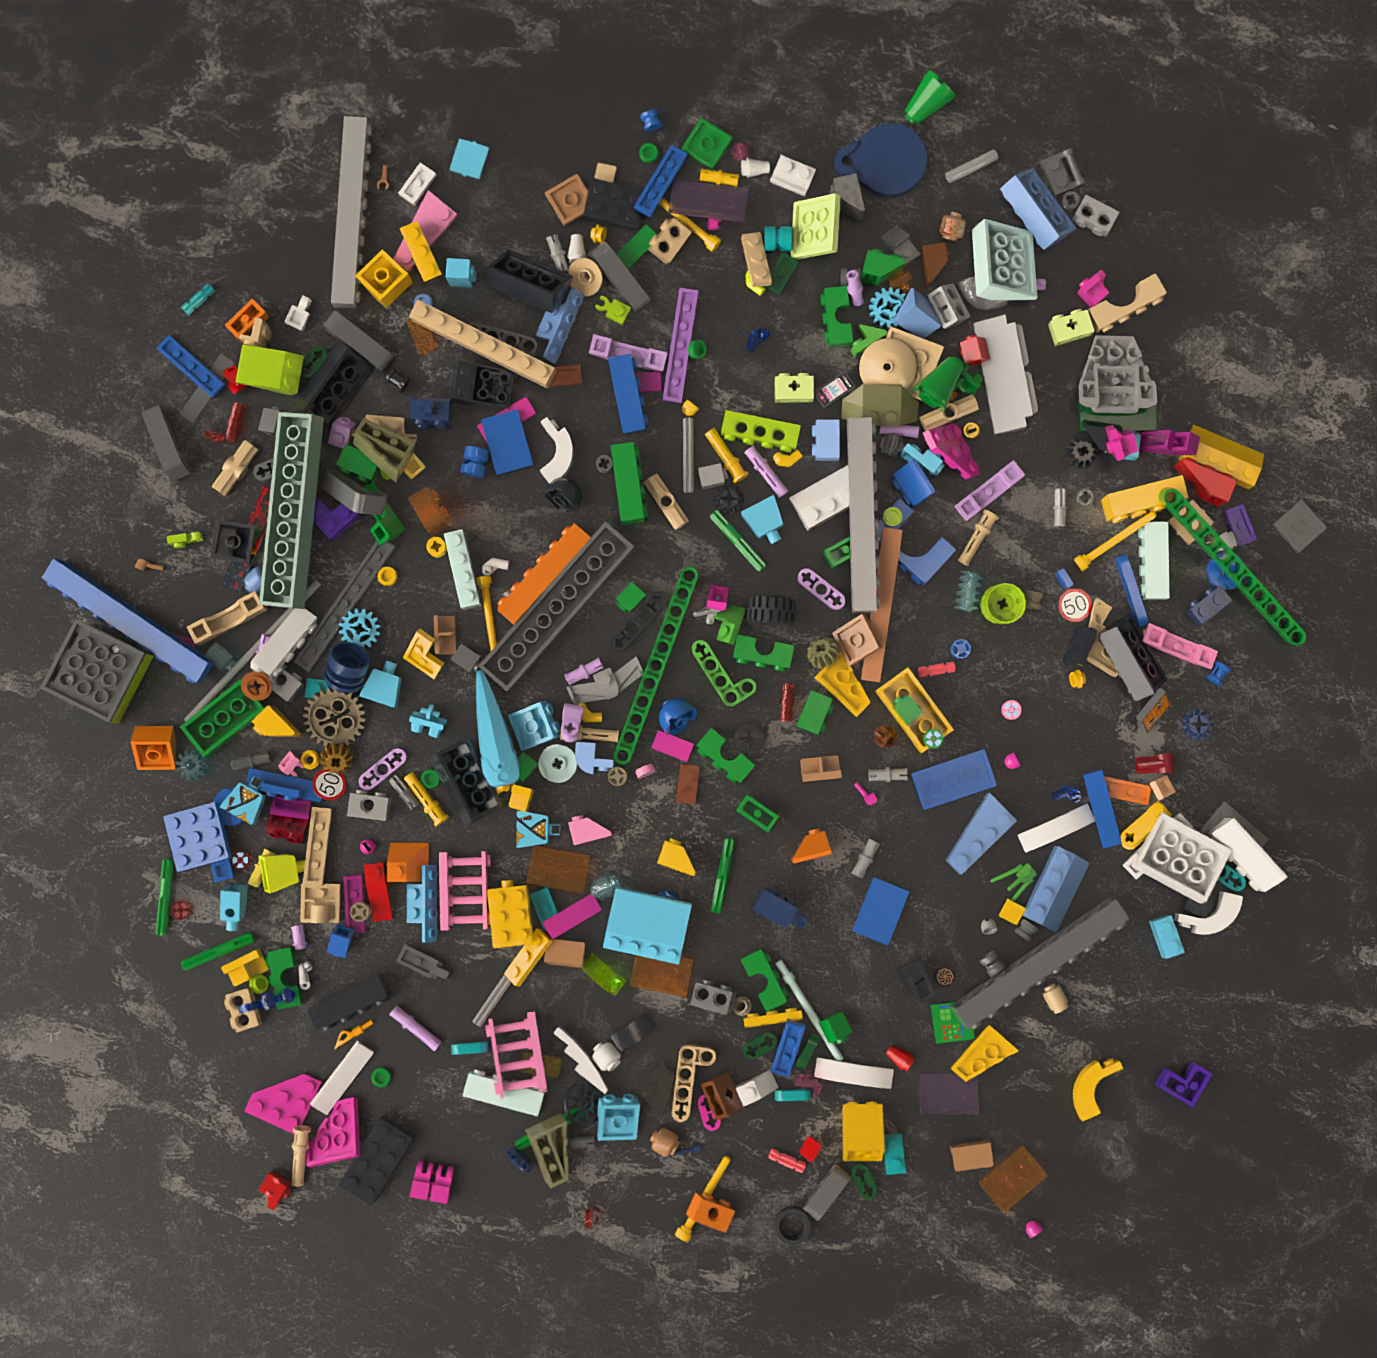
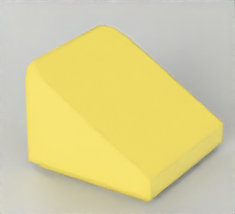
M413 454L404 472L410 479H413L425 466Z

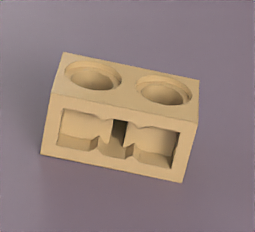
M675 218L666 219L660 227L662 231L658 236L654 235L649 242L651 246L648 250L665 264L671 262L692 233ZM671 227L677 229L676 237L670 234ZM661 242L666 244L667 249L665 252L659 249Z
M250 987L225 995V1007L227 1010H230L232 1016L230 1023L236 1032L262 1024L256 1000ZM236 996L243 998L242 1006L236 1004ZM243 1014L249 1017L247 1025L241 1022Z

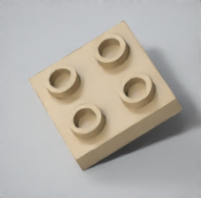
M302 883L300 922L340 923L341 884L316 886Z

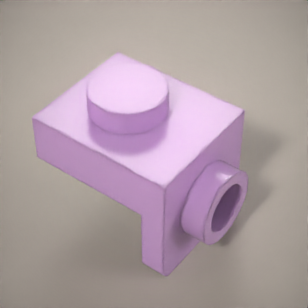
M346 417L337 418L332 423L328 443L342 449L345 444L349 445L351 433L356 427V423Z

